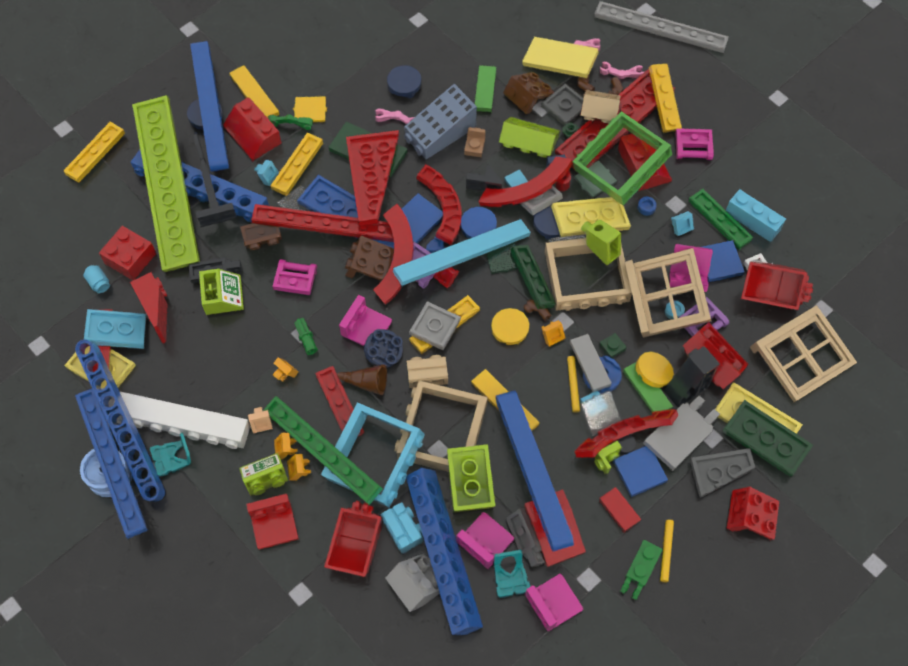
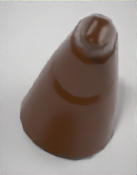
M385 364L337 374L338 378L366 391L383 395L387 384V368Z

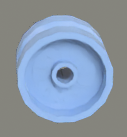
M92 449L81 462V478L96 495L111 497L95 450ZM119 452L125 470L127 472L129 481L131 482L132 474L124 459V456Z

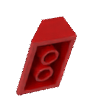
M250 97L236 104L223 124L224 129L252 161L282 143L279 130Z
M634 134L620 137L618 151L631 176L656 151V149ZM663 164L638 191L671 182L672 179L665 165Z
M709 322L683 345L687 355L696 348L699 350L705 346L720 365L712 381L722 389L735 380L749 365Z

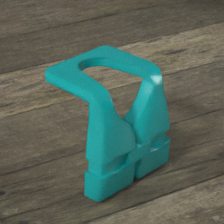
M180 433L181 441L150 447L159 477L168 475L171 471L173 473L191 464L190 453L183 433ZM183 446L187 459H180L175 456L176 452Z
M516 550L494 555L498 597L512 596L514 593L516 595L526 593L530 583L529 581L527 582L528 577L522 562V551ZM513 556L516 560V566L511 573L506 572L500 566L502 559Z

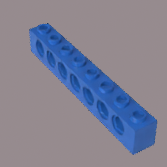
M139 149L131 164L134 172L143 177L145 172L141 150ZM181 162L187 196L191 195L201 202L209 203L201 170ZM210 174L214 192H216V200L220 206L232 203L236 215L243 217L248 222H252L255 204L269 206L267 197Z
M420 468L407 475L406 480L452 635H467L482 628L483 625L436 472Z

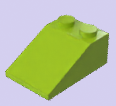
M488 444L447 449L453 513L494 508L495 499Z

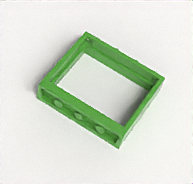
M621 111L615 118L611 119L606 128L600 130L598 136L593 141H590L581 153L577 154V157L573 160V165L576 172L621 205H624L672 155L670 144ZM625 128L656 149V151L617 190L586 166Z

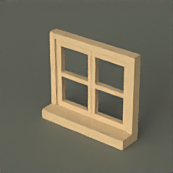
M693 248L633 263L632 260L625 261L643 338L711 321ZM686 261L692 283L670 288L665 266ZM662 267L667 289L646 294L641 272ZM694 290L699 313L678 318L673 295ZM669 297L674 319L653 324L648 302Z
M817 305L755 342L750 347L753 353L759 351L793 402H796L857 363ZM815 322L827 340L808 351L796 332ZM789 337L801 356L782 366L770 348ZM830 343L841 361L823 372L811 353ZM804 358L816 377L797 388L786 372V369Z

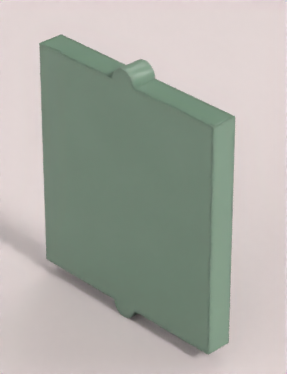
M599 161L588 168L611 186L617 183L610 170L606 169ZM577 174L574 176V179L582 186V190H585L592 198L603 192L582 175Z

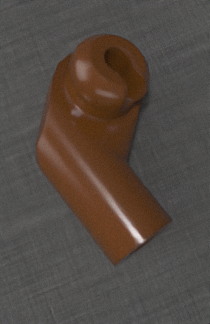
M578 76L579 88L585 92L586 90L595 91V87L589 84L588 77Z
M613 77L610 80L613 88L611 91L609 90L608 94L619 95L624 90L619 78Z
M528 300L524 305V310L527 313L535 310L544 321L552 316L547 309H537L533 300Z

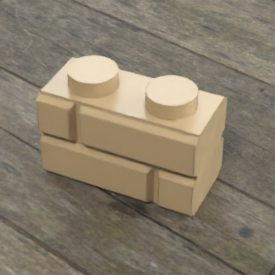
M433 355L428 359L413 357L407 361L409 388L417 387L418 381L436 385L448 384L446 357H441L440 355Z

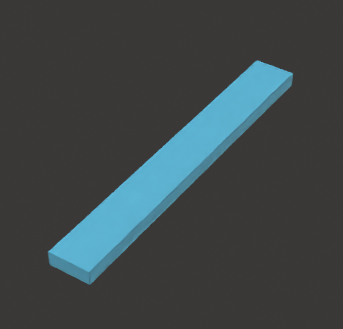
M520 219L393 268V273L403 286L529 237L530 231Z

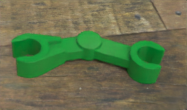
M276 115L268 116V119L275 127L281 123H294L303 129L311 130L313 119L308 117L296 118L292 115L283 117Z

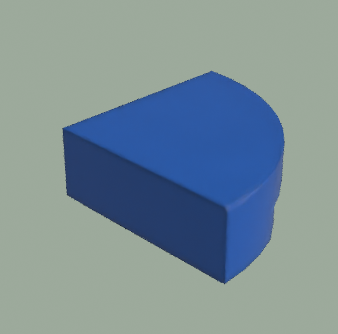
M435 236L427 244L426 250L430 253L444 249V242Z

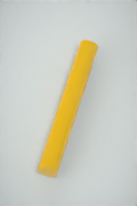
M568 356L572 412L577 413L580 412L575 357Z
M666 520L661 582H669L673 520Z

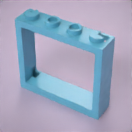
M357 403L335 446L346 457L368 415L411 433L382 494H378L373 500L386 507H390L394 498H397V491L400 485L406 480V472L409 466L413 465L418 448L423 445L422 440L425 434L415 426ZM326 466L321 473L324 478L353 491Z

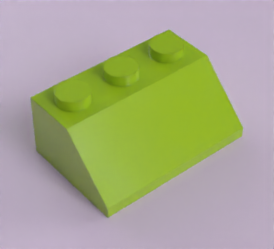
M510 117L503 123L499 142L503 143L504 147H518L522 152L530 153V151H533L538 156L547 158V156L553 154L561 130Z

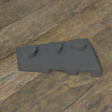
M750 448L692 457L690 459L700 498L749 473L755 468Z

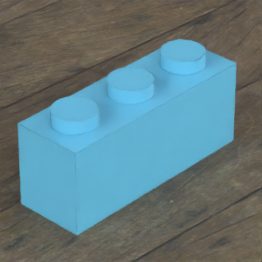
M740 189L729 201L726 209L735 220L769 242H772L781 231L786 218Z

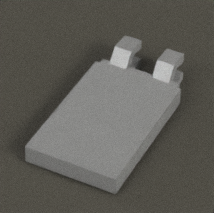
M700 396L690 405L683 403L677 409L679 416L675 422L669 426H659L643 443L673 471L712 433L713 426L711 424L720 415V413L713 409L703 418L697 412L705 402Z

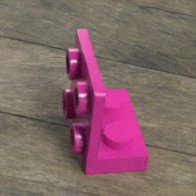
M675 244L673 253L694 249L704 292H707V277L713 250ZM686 261L671 265L668 278L670 287L692 283Z
M358 295L339 324L340 333L342 336L364 346L368 336L376 329L388 330L392 319L368 308L365 298Z
M485 512L466 531L461 530L457 534V543L487 569L494 563V555L503 553L514 540V536Z
M558 574L537 588L533 585L526 589V598L548 632L583 611L582 605L562 574Z

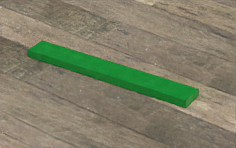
M275 396L263 411L268 410L269 416L367 504L370 505L383 490L381 486L280 398Z

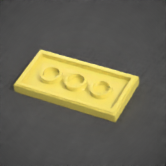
M534 37L522 63L523 66L587 78L599 52L598 48Z
M612 197L553 203L551 206L561 237L586 235L581 230V227L587 221L594 224L596 221L602 220L618 231L629 230L631 227L624 206Z
M734 382L715 409L720 413L718 418L728 423L742 402L746 400L796 434L803 425Z

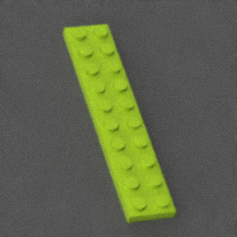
M166 95L132 104L162 271L168 272L184 268L191 263L200 262L170 101Z

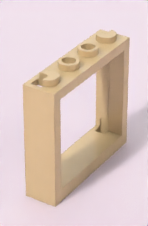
M586 238L546 243L545 257L552 294L556 302V311L565 309L569 311L573 308L587 309L590 306L604 307L609 304L630 302L632 291L622 245L621 255L617 258L623 289L562 296L554 257L594 252L586 245Z
M418 381L417 387L414 386L412 389L411 398H413L412 404L407 406L406 416L408 417L405 423L413 426L422 393L475 405L477 407L465 447L476 446L487 407V397ZM400 429L402 434L401 440H397L394 450L397 452L398 459L410 436L409 432ZM416 452L415 464L449 472L448 459Z

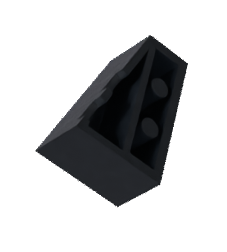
M705 346L699 350L696 348L687 355V360L664 390L678 408L709 388L720 365Z

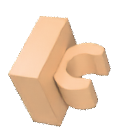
M262 407L254 408V413L248 415L253 433L273 429L268 410L262 411Z

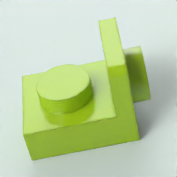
M618 441L603 448L595 456L597 468L600 471L603 470L605 475L611 469L609 462L619 457L622 447Z

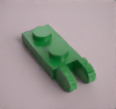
M643 540L620 592L625 593L629 588L630 581H633L638 586L634 590L632 598L637 600L663 549Z

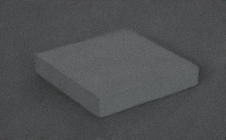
M564 84L543 101L541 107L565 126V124L572 123L581 115L584 98L567 84Z

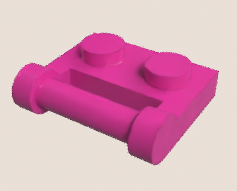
M676 129V159L688 157L713 160L712 130ZM683 147L706 148V151L683 150Z
M280 259L273 283V290L310 295L317 272V264L304 265ZM285 269H287V270H294V271H301V272H308V274L287 272V271H285Z

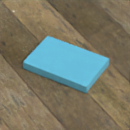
M87 309L84 340L99 346L144 349L146 314Z

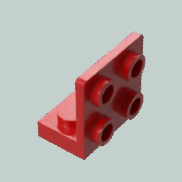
M752 487L732 490L727 529L731 531L749 529L770 540L775 539L779 501Z
M287 494L246 504L259 550L298 539L292 507Z

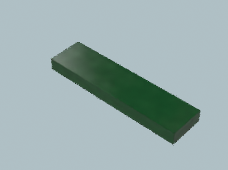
M512 246L510 249L511 254L537 309L554 308L556 302L529 246Z

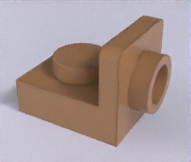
M468 128L464 155L482 157L486 130Z

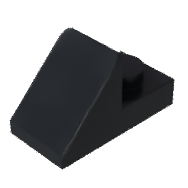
M487 164L485 175L467 173L466 189L485 191L486 188L502 189V180L489 164Z

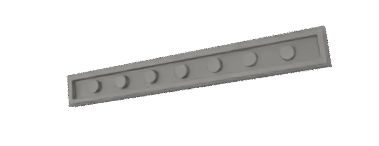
M601 1L594 16L724 53L729 38L728 36Z

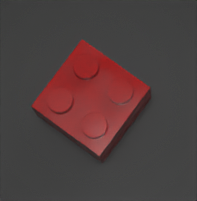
M124 226L120 227L99 252L104 264L133 281L157 254L152 242Z

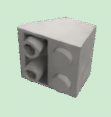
M424 553L398 563L385 578L409 612L424 606L440 594L431 561Z

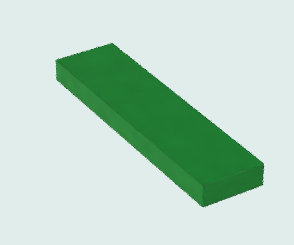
M703 188L689 198V202L729 241L733 240L738 250L752 241L753 236Z

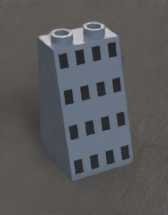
M453 84L404 126V138L409 144L411 143L419 155L428 159L467 134L469 127L476 128L477 107Z

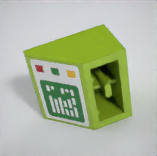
M221 269L199 271L201 301L206 315L244 310L240 275Z
M278 453L239 468L250 496L260 495L266 489L280 487L286 481H289Z

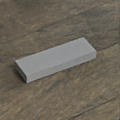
M586 334L570 340L571 347L592 392L610 387L612 383L589 335Z

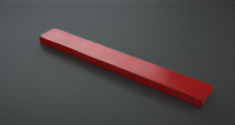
M258 204L254 205L251 219L252 223L352 237L364 236L369 239L394 242L391 227L385 221L359 225V220L355 217Z

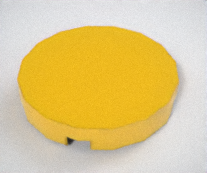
M508 308L499 311L492 320L491 329L493 336L497 341L506 343V345L519 344L527 337L529 332L528 318L517 309Z
M655 352L642 354L635 365L638 376L640 374L642 381L651 387L661 388L669 384L674 375L670 362L664 356Z

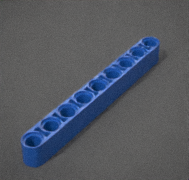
M208 41L191 43L209 167L211 172L229 169Z
M80 340L75 347L76 354L140 494L147 501H160L165 495L164 486L101 350L93 342ZM90 346L89 353L85 354L86 347ZM98 363V369L93 372V366ZM106 380V387L101 389V383ZM114 398V405L109 407L110 399ZM122 415L123 421L120 425H118L117 419L119 416ZM130 433L131 440L126 443L125 436ZM136 451H139L140 456L138 460L134 461L133 455ZM147 469L148 475L143 479L141 476L142 471ZM152 487L156 488V495L154 497L150 496Z
M516 391L496 395L499 412L551 550L554 552L574 546L570 528Z

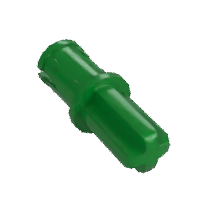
M298 318L295 321V326L299 333V341H302L306 354L312 355L318 351L312 338L313 333L309 330L305 319Z

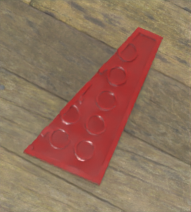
M399 130L346 137L359 225L378 223L399 138Z

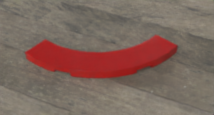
M556 156L553 162L532 180L510 188H486L478 202L480 206L502 207L505 204L512 203L515 205L531 200L548 191L555 182L561 180L570 170L573 160Z
M425 165L417 174L416 179L431 189L441 204L443 220L436 232V238L452 245L461 225L462 211L460 200L453 186L450 183L448 184L443 175L432 167Z
M398 204L383 214L393 233L394 255L386 276L373 289L385 305L402 288V285L393 273V268L413 261L414 254L411 228L403 210Z
M677 409L654 411L651 416L640 418L637 415L614 423L598 431V436L593 439H586L574 451L576 458L595 457L607 445L631 433L653 427L672 425L679 416Z

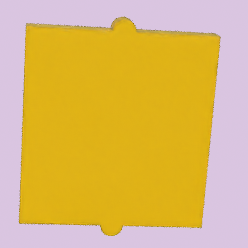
M295 97V107L293 108L295 117H308L313 119V122H325V112L327 111L326 97Z

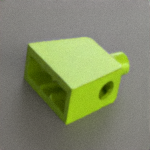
M598 220L594 224L587 221L582 225L581 230L586 233V245L606 265H609L621 255V233L602 220Z

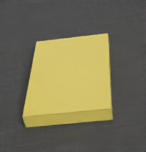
M90 346L86 347L85 354L89 353ZM111 349L109 370L119 388L136 365L131 360ZM75 352L64 366L89 382ZM106 380L101 383V388L106 387Z

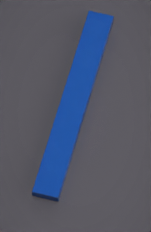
M91 388L75 395L126 538L129 539L147 531L148 529L111 429L93 389Z

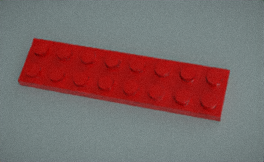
M649 69L619 94L621 97L618 114L622 111L638 123L657 108ZM598 118L589 120L555 150V154L557 156L565 154L566 158L574 160L577 154L581 153L587 144L598 136L600 130L606 128L609 123H604L602 119ZM623 128L586 167L589 168L620 141V137L625 136L630 131Z

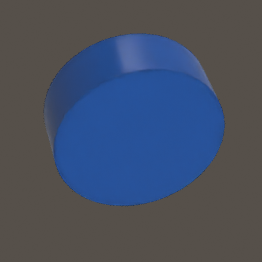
M651 197L641 198L638 203V211L643 215H652L656 210V201Z

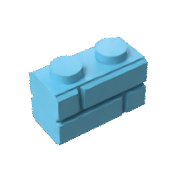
M399 503L381 514L382 521L401 554L423 542L420 524L415 525L412 520L414 517L413 512L409 506L405 508L403 503Z

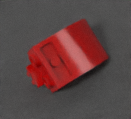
M750 262L741 299L799 310V306L802 305L803 301L809 302L811 300L810 294L813 292V283L808 282L809 275L803 269L771 263Z
M356 500V502H353L352 508L340 509L324 568L363 577L366 576L375 554L383 524L381 516L372 513L373 506H369L366 502L361 504V501Z

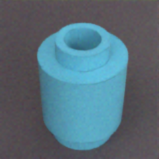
M91 265L85 269L83 277L93 291L103 293L109 289V279L100 266Z

